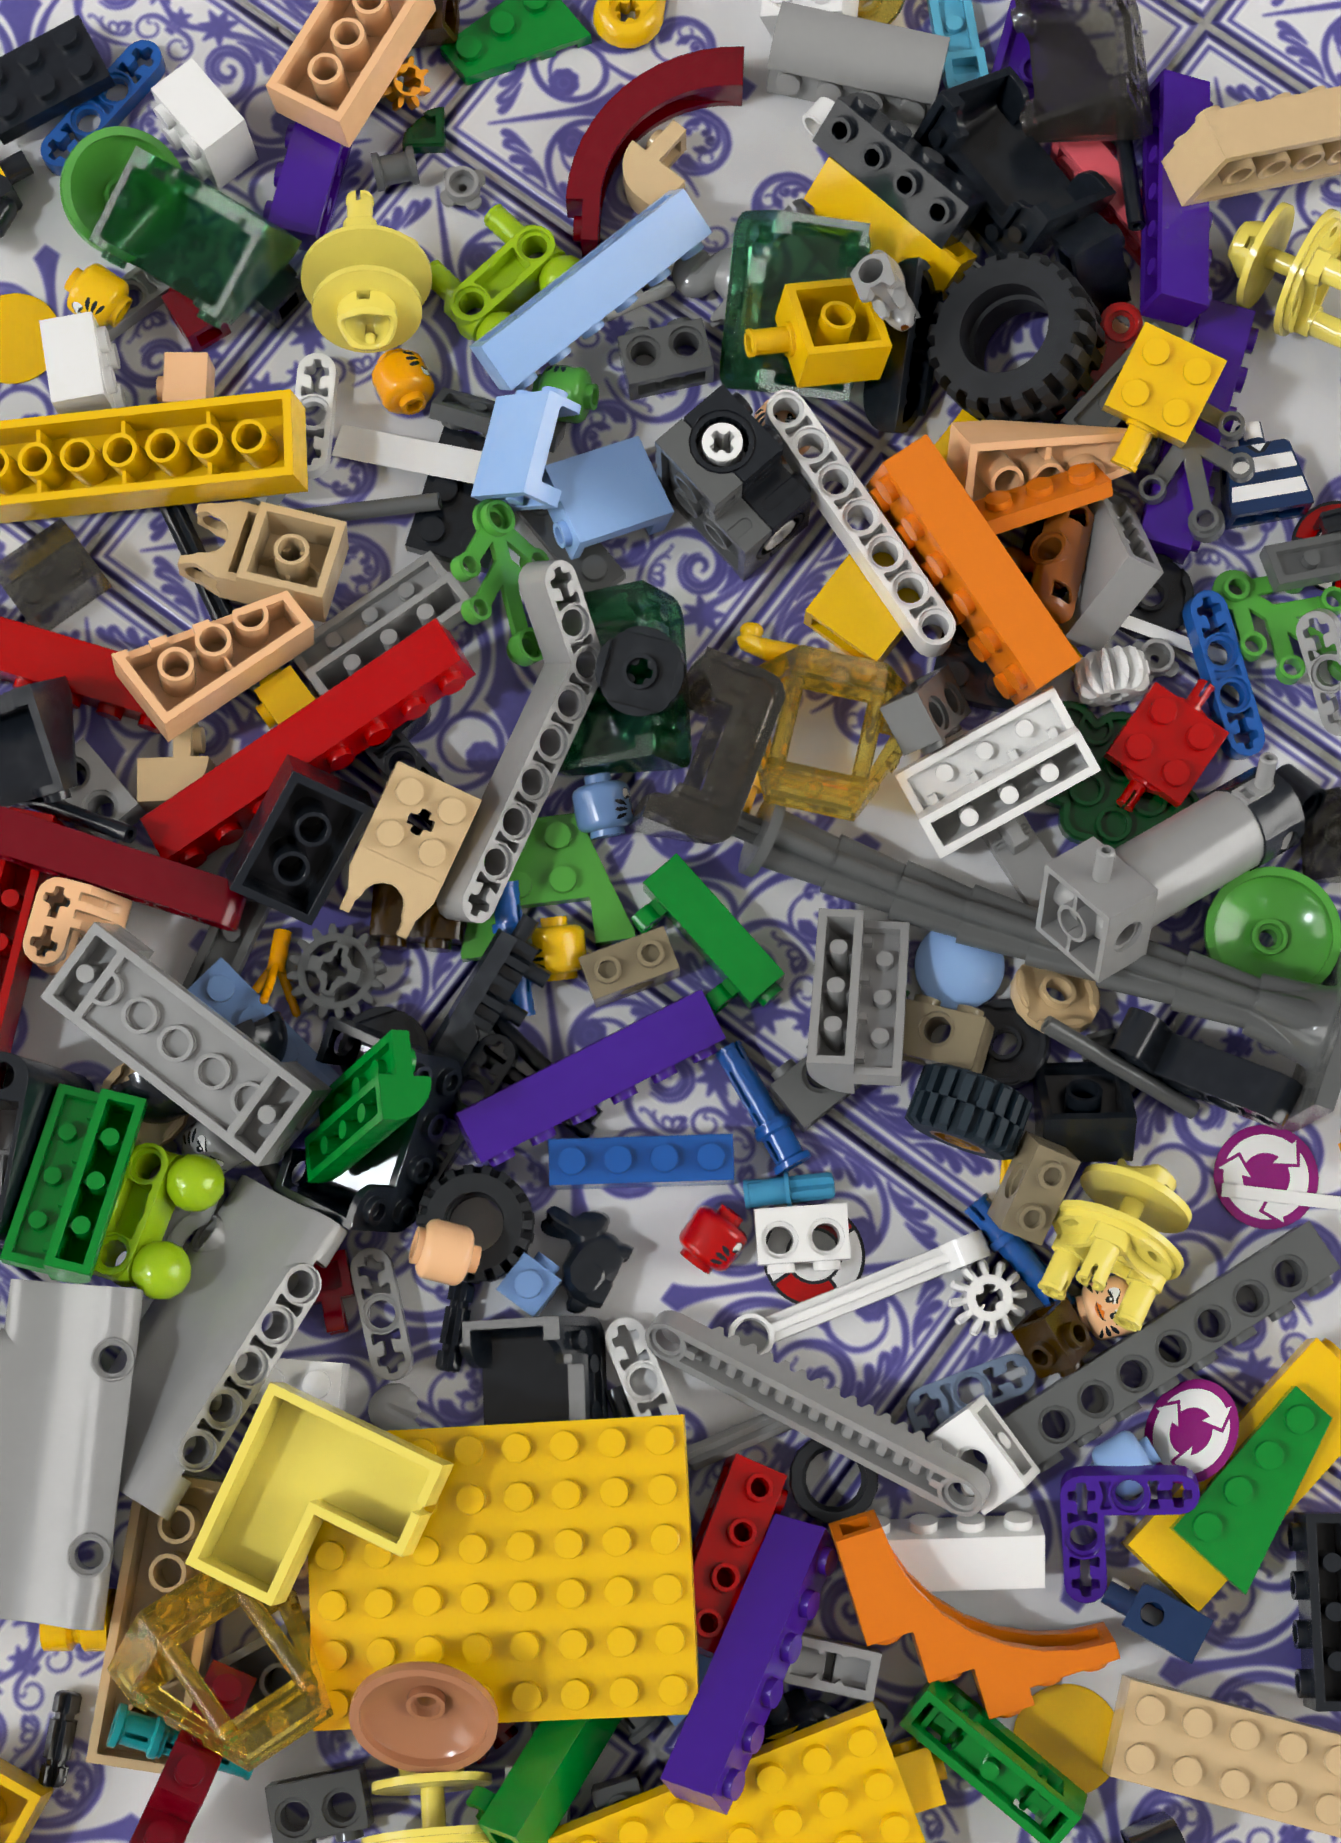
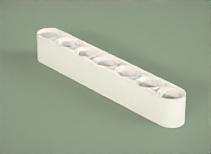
M792 390L775 392L769 398L766 406L765 424L770 425L783 441V458L793 472L799 473L807 481L811 488L810 495L812 500L912 646L921 655L926 657L942 655L949 648L956 631V621L952 613L805 400ZM781 410H787L792 412L796 419L789 423H783L776 419L774 415ZM804 446H813L821 454L816 458H806L799 453V449ZM829 481H837L844 486L845 491L840 494H831L824 489L823 485ZM852 517H862L869 522L870 527L865 530H856L849 525L848 520ZM879 552H885L893 557L895 563L888 567H882L873 560L872 556ZM903 588L913 589L918 593L920 600L915 603H906L899 598L897 592ZM928 624H935L943 630L945 636L939 640H932L924 634L922 628Z

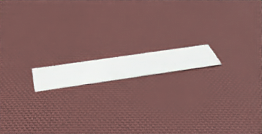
M342 424L331 456L474 484L482 451Z

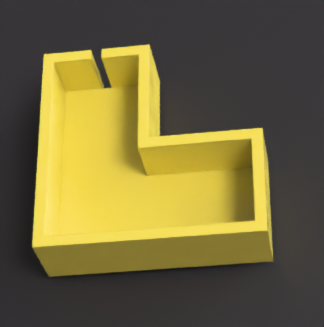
M269 1382L185 1564L271 1607L287 1601L323 1520L397 1556L404 1557L413 1554L432 1514L423 1508L437 1503L454 1464L287 1383Z

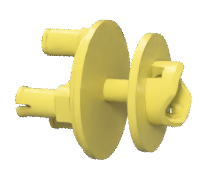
M355 190L349 192L346 196L347 218L343 222V227L320 237L305 254L301 265V285L307 300L312 305L313 321L319 332L327 340L341 348L354 352H382L403 344L417 331L422 319V305L427 300L432 286V270L427 255L415 239L392 228L377 225L376 220L373 218L374 198L372 194L366 190H360V200H357Z
M1286 202L1280 203L1270 213L1265 222H1244L1234 235L1227 254L1237 278H1239L1236 293L1237 305L1247 309L1251 308L1262 296L1275 272L1284 275L1286 280L1274 316L1273 328L1275 334L1284 337L1295 332L1305 337L1312 336L1341 348V319L1323 312V307L1321 306L1330 286L1341 290V213L1335 209L1325 211L1308 233L1296 256L1285 252L1294 223L1295 210L1293 205Z
M1122 1158L1118 1160L1116 1165L1106 1163L1091 1164L1084 1169L1080 1177V1183L1083 1190L1094 1202L1084 1200L1062 1201L1052 1222L1057 1234L1051 1247L1054 1254L1037 1286L1048 1297L1056 1300H1065L1068 1288L1079 1266H1081V1269L1076 1274V1280L1088 1287L1093 1276L1092 1282L1094 1283L1092 1289L1096 1291H1103L1105 1289L1107 1279L1110 1273H1113L1125 1279L1128 1284V1288L1114 1315L1113 1321L1128 1331H1141L1155 1296L1161 1293L1166 1281L1173 1280L1181 1274L1184 1266L1183 1257L1178 1249L1159 1232L1180 1233L1185 1231L1191 1222L1192 1213L1185 1201L1174 1192L1177 1186L1174 1177L1166 1168L1159 1164L1130 1166Z
M464 1768L450 1772L416 1773L398 1769V1777L382 1779L371 1783V1792L375 1795H420L422 1828L371 1835L362 1838L361 1843H491L479 1825L446 1826L445 1793L471 1790L475 1786H489L492 1784V1773L464 1771Z

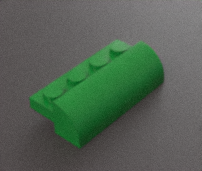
M391 1029L329 1086L332 1090L319 1107L320 1125L304 1139L308 1183L329 1182L343 1175L416 1114L426 1103L431 1091L432 1081L429 1076H414L416 1053L411 1048L409 1031Z
M61 1083L58 1084L0 1255L2 1263L48 1274L52 1280L76 1284H84L91 1281L148 1106L147 1099L101 1088L100 1093Z

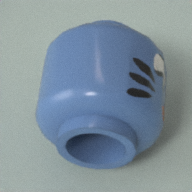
M610 772L585 776V785L578 787L572 793V803L578 830L583 833H590L591 840L625 834V826H628L634 820L628 785L621 780H611Z

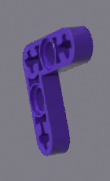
M1181 1465L1079 1466L1065 1472L1060 1482L1065 1589L1072 1599L1080 1603H1093L1102 1598L1106 1592L1107 1567L1104 1516L1180 1515L1188 1513L1196 1507L1200 1498L1199 1483L1194 1472ZM1132 1480L1142 1486L1143 1493L1137 1499L1129 1501L1119 1497L1116 1493V1488L1121 1482ZM1150 1481H1156L1157 1499H1151ZM1173 1482H1182L1185 1489L1183 1490L1182 1497H1173L1171 1491ZM1076 1483H1086L1088 1490L1087 1511H1078L1077 1494L1075 1492ZM1079 1525L1090 1526L1096 1531L1097 1537L1090 1544H1078L1070 1537L1073 1528ZM1080 1559H1089L1091 1586H1081Z

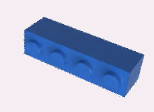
M733 1134L548 1139L549 1186L552 1190L734 1185Z

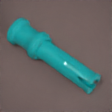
M120 1703L109 1731L106 1746L114 1748L118 1744L143 1751L148 1759H159L161 1754L169 1756L181 1728L171 1725L172 1721L166 1715L160 1714L157 1718L131 1711L128 1709V1704ZM229 1742L218 1771L249 1780L256 1764L258 1750Z

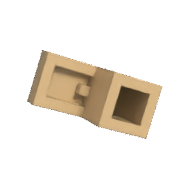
M672 120L664 130H656L649 138L645 149L632 140L624 153L622 163L624 194L628 204L637 214H640L669 190L682 188L685 190V180L670 169L687 150L686 129L675 120Z
M196 723L173 739V757L137 758V803L146 812L152 811L216 767L209 756H199V753H205L206 750L204 727H199V724Z

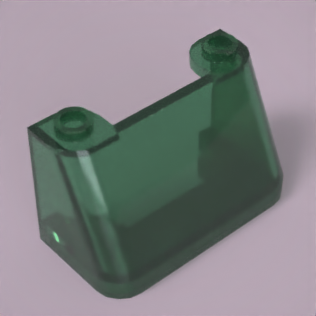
M138 146L135 147L89 238V241L104 249L101 254L102 258L122 269H125L127 263L141 268L194 301L193 305L199 308L196 316L219 329L223 322L232 325L294 258L302 243V240L194 175Z
M750 210L742 212L734 230L720 358V379L727 389L772 394L780 390H792L801 397L850 401V392L855 382L797 388L788 358L784 353L749 358L745 352L744 333H746L745 330L748 328L777 327L775 315L785 284L846 278L847 268H855L858 262L870 252V223L784 210Z
M644 580L583 592L601 648L610 638H614L618 633L625 631V629L633 626L652 627L670 636L682 649L687 666L684 618L681 607L673 596ZM641 659L639 666H631L630 674L636 676L635 684L641 685L644 679L652 677L653 670L648 668L647 659ZM686 678V683L680 697L672 704L671 708L664 713H658L650 717H634L617 711L608 703L607 699L603 696L601 688L598 686L560 767L559 773L567 776H580L605 772L614 774L666 771L688 767L692 758L688 678Z

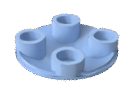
M930 931L917 949L914 968L916 979L923 995L941 1001L940 1006L957 1010L959 1004L976 1008L987 1003L1002 983L1005 963L1002 954L958 944L955 937Z

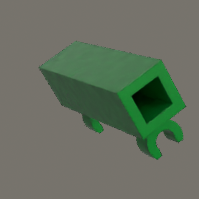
M677 853L643 882V891L652 901L631 917L633 920L632 924L643 934L651 931L665 916L672 922L724 980L705 995L714 1015L724 1009L736 996L751 1010L757 1003H760L764 1008L783 991V988L779 985L783 982L785 975L782 969Z
M622 1718L537 1721L539 1723L538 1727L497 1793L495 1794L481 1786H475L465 1802L468 1806L479 1810L475 1817L479 1820L478 1825L490 1842L548 1843V1839L555 1832Z

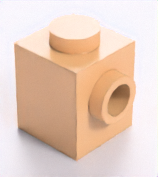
M164 352L163 376H157L156 379L158 402L167 403L214 397L215 367L208 352Z

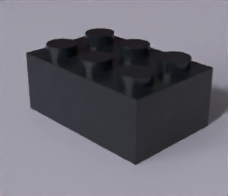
M287 754L225 869L229 889L312 926L375 811V806L369 792Z

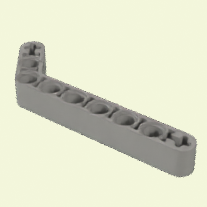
M564 560L529 562L522 567L519 573V589L545 663L436 898L439 913L449 920L483 923L494 913L598 687L595 667L601 646L576 571L569 562Z

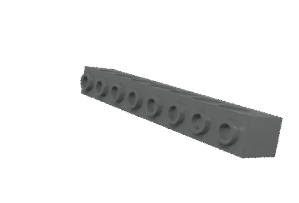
M1307 1221L1298 1224L1144 1324L1141 1331L1137 1330V1332L1125 1336L1085 1362L1073 1374L1057 1380L1001 1418L1040 1469V1473L1064 1458L1060 1451L1071 1443L1076 1442L1080 1448L1100 1436L1103 1432L1099 1425L1114 1416L1120 1422L1141 1409L1142 1407L1138 1400L1151 1391L1154 1392L1156 1397H1159L1177 1386L1180 1381L1176 1375L1188 1367L1192 1366L1194 1371L1197 1372L1219 1358L1215 1350L1228 1341L1235 1347L1254 1336L1257 1331L1253 1325L1268 1316L1274 1322L1296 1308L1291 1300L1305 1291L1312 1297L1334 1283L1330 1275L1341 1269V1267L1311 1222ZM1279 1262L1287 1263L1294 1271V1281L1289 1287L1280 1285L1275 1278V1268ZM1242 1286L1250 1288L1256 1296V1306L1251 1312L1243 1311L1237 1304L1236 1295ZM1204 1311L1212 1313L1218 1321V1330L1211 1338L1203 1335L1198 1328V1318ZM1165 1336L1173 1337L1180 1346L1179 1357L1172 1363L1164 1360L1159 1353L1160 1341ZM1127 1361L1135 1362L1142 1372L1141 1381L1134 1388L1126 1386L1120 1378V1369ZM1090 1385L1098 1388L1103 1395V1405L1095 1413L1088 1412L1081 1403L1082 1392ZM1050 1411H1056L1061 1414L1065 1422L1064 1431L1057 1438H1050L1042 1429L1043 1417Z

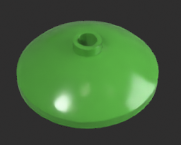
M113 126L94 131L83 138L71 150L62 168L60 195L65 214L77 234L90 246L102 253L125 259L142 258L152 255L175 239L184 225L189 207V190L183 169L166 145L142 130L124 126ZM113 191L122 195L123 205H116L112 201L111 193Z
M1259 867L1252 871H1247L1225 884L1213 898L1204 922L1205 948L1208 957L1257 977L1265 973L1321 984L1332 972L1340 955L1341 921L1329 895L1308 876L1284 867ZM1265 932L1272 936L1273 945L1271 947L1263 946L1260 943V933Z

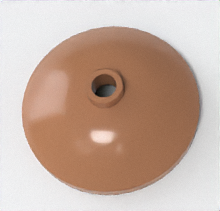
M431 1661L402 1662L374 1672L363 1680L355 1690L349 1710V1723L352 1733L358 1743L369 1754L387 1765L416 1773L450 1772L471 1765L489 1751L496 1739L498 1730V1710L490 1693L465 1672L449 1665Z

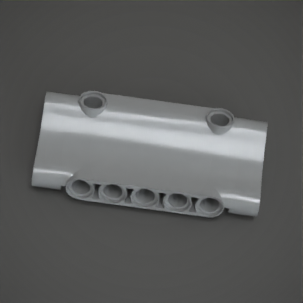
M241 1175L217 1214L213 1215L207 1224L196 1229L191 1243L185 1251L189 1257L192 1270L190 1281L183 1292L171 1299H154L140 1321L137 1364L133 1372L120 1492L167 1521L170 1519L192 1482L182 1477L185 1470L193 1473L202 1472L215 1462L317 1299L321 1290L322 1279L313 1265L315 1263L318 1266L327 1268L348 1234V1231L343 1226L326 1215L298 1204L257 1181ZM297 1271V1285L293 1290L288 1291L287 1282L289 1277ZM272 1312L273 1322L270 1328L263 1332L262 1321L268 1313ZM123 1349L108 1370L109 1373H118L125 1367L127 1355ZM247 1353L248 1360L245 1368L236 1373L237 1360L241 1355ZM221 1394L222 1403L220 1408L210 1415L209 1406L211 1401ZM195 1436L196 1445L190 1454L183 1456L185 1443L188 1439Z
M10 1279L5 1326L0 1330V1619L45 1624L75 1630H104L111 1564L114 1557L113 1540L132 1380L137 1364L143 1289ZM116 1345L125 1351L127 1362L122 1371L113 1374L104 1369L101 1357L107 1348ZM92 1540L101 1545L104 1557L100 1565L88 1567L81 1563L78 1558V1549L82 1542Z

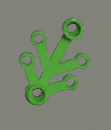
M486 499L478 503L473 510L472 518L476 532L466 551L453 558L450 563L452 575L460 582H467L480 574V560L490 546L493 563L476 595L462 603L461 614L464 620L471 625H477L487 620L492 613L491 605L499 590H501L512 634L506 647L507 655L517 665L530 666L542 660L543 656L533 627H528L519 592V573L523 566L533 562L532 559L534 561H547L549 558L542 549L535 548L514 529L515 515L506 502L498 499ZM508 547L520 556V566L511 559ZM463 562L467 565L468 571L464 568ZM474 605L478 608L479 614L475 612Z
M1228 570L1221 573L1212 586V591L1219 593L1227 603L1239 640L1242 657L1245 661H1257L1267 648L1266 638L1261 633L1254 631L1250 612L1264 620L1277 663L1275 675L1281 683L1286 685L1297 683L1306 669L1304 661L1299 656L1294 655L1289 636L1298 641L1296 626L1299 619L1317 608L1328 609L1336 615L1341 613V588L1335 586L1326 588L1321 596L1273 604L1261 597L1262 595L1274 593L1267 576L1252 579L1242 571ZM1229 585L1238 587L1242 594L1236 595L1232 593ZM1305 587L1287 590L1285 592L1289 594H1298ZM1326 597L1335 598L1339 606L1333 607L1329 605ZM1313 627L1308 628L1310 636L1317 635L1320 639L1322 648L1315 652L1321 655L1328 651H1337L1335 644L1327 648L1325 647L1324 634ZM1245 642H1254L1258 646L1259 651H1250L1247 649ZM1327 660V669L1330 675L1336 680L1341 681V665L1334 660ZM1284 665H1292L1296 669L1297 674H1288L1284 670Z

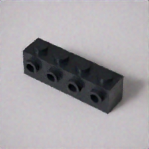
M856 92L838 97L812 141L940 249L960 242L987 201L986 198L977 192V185L968 177L956 174L944 164L945 159L940 153L932 148L923 147L912 138V132L906 125L897 120H891L879 110L880 105L869 95Z
M1294 1512V1522H1289L1287 1538L1290 1551H1296L1297 1571H1291L1290 1573L1291 1596L1293 1600H1298L1299 1620H1293L1292 1624L1293 1643L1296 1649H1301V1669H1296L1295 1671L1296 1694L1298 1698H1303V1706L1316 1712L1341 1711V1512Z

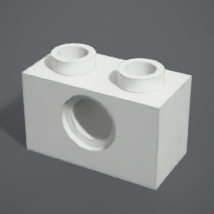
M984 1394L942 1422L927 1437L929 1442L941 1441L942 1450L975 1466L988 1478L990 1493L980 1509L983 1515H986L1026 1488L1040 1473V1469ZM973 1449L983 1453L988 1464L978 1461L974 1456ZM960 1483L964 1496L974 1497L971 1488Z

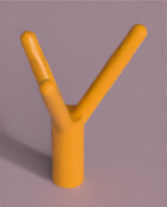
M278 928L274 929L267 967L252 988L258 994L262 990L259 1001L261 1004H267L278 976L291 1013L297 1018L301 1015L297 1000L291 993L293 988L287 979L285 969L292 932Z

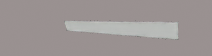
M1130 615L1121 625L1123 628L1142 635L1166 640L1172 646L1193 653L1187 636ZM1209 645L1208 656L1210 660L1225 664L1227 660L1226 651Z
M1222 1183L1221 1197L1341 1210V1196Z

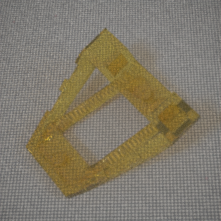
M800 645L752 668L743 705L745 714L749 716V733L751 742L755 744L757 754L756 766L764 802L853 822L878 792L883 779L899 765L903 755L879 709L906 686L905 682L889 664L865 657L837 653L824 648ZM803 689L867 703L851 775L787 761ZM769 709L780 711L772 744ZM879 733L890 735L889 740L873 764Z
M201 1572L145 1607L136 1615L107 1668L109 1675L133 1706L144 1712L150 1710L161 1716L165 1724L177 1731L183 1729L202 1740L205 1747L248 1772L333 1715L304 1615L294 1588H292L286 1602L271 1607ZM241 1606L292 1680L231 1720L180 1645ZM278 1610L294 1647L271 1616ZM174 1673L205 1719L161 1688V1686L175 1678Z

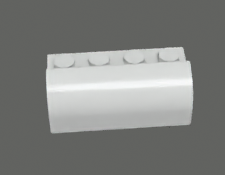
M1051 685L950 741L941 748L894 773V776L941 859L1096 774L1101 769L1081 732L1074 725L1055 688Z

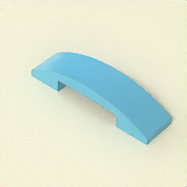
M927 0L932 34L950 37L942 75L945 89L989 74L984 47L980 48L972 0Z

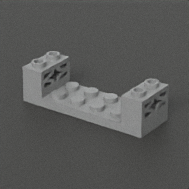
M94 922L40 998L254 1165L259 1167L279 1163L332 1088L297 1061L280 1062L152 963L149 959L154 951L122 926Z

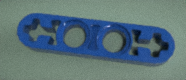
M139 40L132 43L108 68L115 85L120 84L128 88V94L124 99L111 101L106 98L108 91L106 90L71 109L41 143L40 152L51 173L61 176L66 160L61 156L55 157L54 152L57 149L62 152L68 150L70 153L78 144L76 139L80 142L94 131L119 126L149 93L151 88L159 82L165 73L166 65L162 53L155 43L149 40ZM140 58L145 61L151 58L153 64L150 67L144 64L139 67L137 61ZM136 76L138 82L134 83L131 78ZM96 115L101 119L100 125L94 131L84 132L78 128L79 122L83 117ZM70 133H73L75 136L73 140L69 136Z
M1203 590L1184 604L1182 611L1183 621L1200 679L1208 681L1203 690L1210 683L1215 688L1214 692L1207 699L1212 721L1229 732L1220 747L1229 758L1244 760L1258 753L1263 748L1265 732L1227 603L1219 593L1212 590ZM1201 606L1204 609L1211 608L1213 616L1207 618L1205 615L1199 616L1197 609ZM1218 628L1219 632H1216L1208 636L1207 638H1204V632H1206L1207 630H1210L1211 632ZM1211 643L1220 644L1225 649L1227 660L1224 665L1214 664L1210 660L1208 647ZM1223 685L1232 686L1237 690L1239 703L1236 708L1228 707L1222 702L1220 690ZM1241 712L1243 713L1244 718L1239 721L1236 719L1229 723L1228 718L1234 717ZM1239 732L1241 735L1248 734L1250 742L1245 745L1244 743H1236L1234 735Z

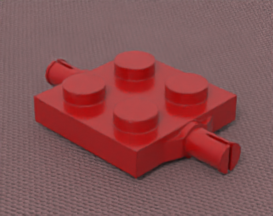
M1198 679L1186 699L1176 696L1157 682L1151 685L1103 756L1119 767L1127 779L1130 780L1119 799L1116 800L1120 807L1127 802L1123 809L1132 812L1144 792L1159 795L1176 808L1183 803L1229 734L1228 731L1209 719L1204 711L1201 710L1211 693L1215 690L1211 683L1205 687L1199 696L1208 681Z

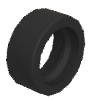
M810 1439L796 1452L790 1466L789 1486L795 1502L808 1516L823 1523H832L865 1512L871 1506L878 1490V1473L857 1463L861 1472V1485L857 1495L849 1503L839 1507L821 1504L815 1500L808 1490L806 1471L810 1462L818 1454L832 1449Z

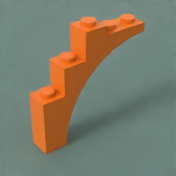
M874 1509L829 1523L857 1621L867 1647L874 1644H892L898 1641L902 1635L911 1633L919 1663L928 1683L952 1681L960 1677L963 1672L971 1670L979 1699L989 1720L997 1717H1013L1024 1708L1034 1706L1030 1691L1032 1687L1038 1685L1051 1686L1060 1682L1063 1677L1081 1671H1097L1104 1668L1109 1662L1120 1659L1116 1641L1104 1622L1068 1630L1029 1631L997 1626L958 1611L930 1593L907 1571L889 1545Z

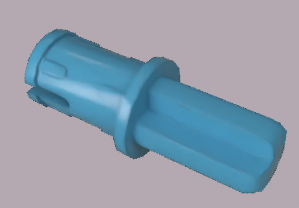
M783 1172L784 1176L743 1180L746 1209L787 1204V1207H790L795 1202L824 1200L835 1197L834 1177L830 1172L789 1176L788 1172Z

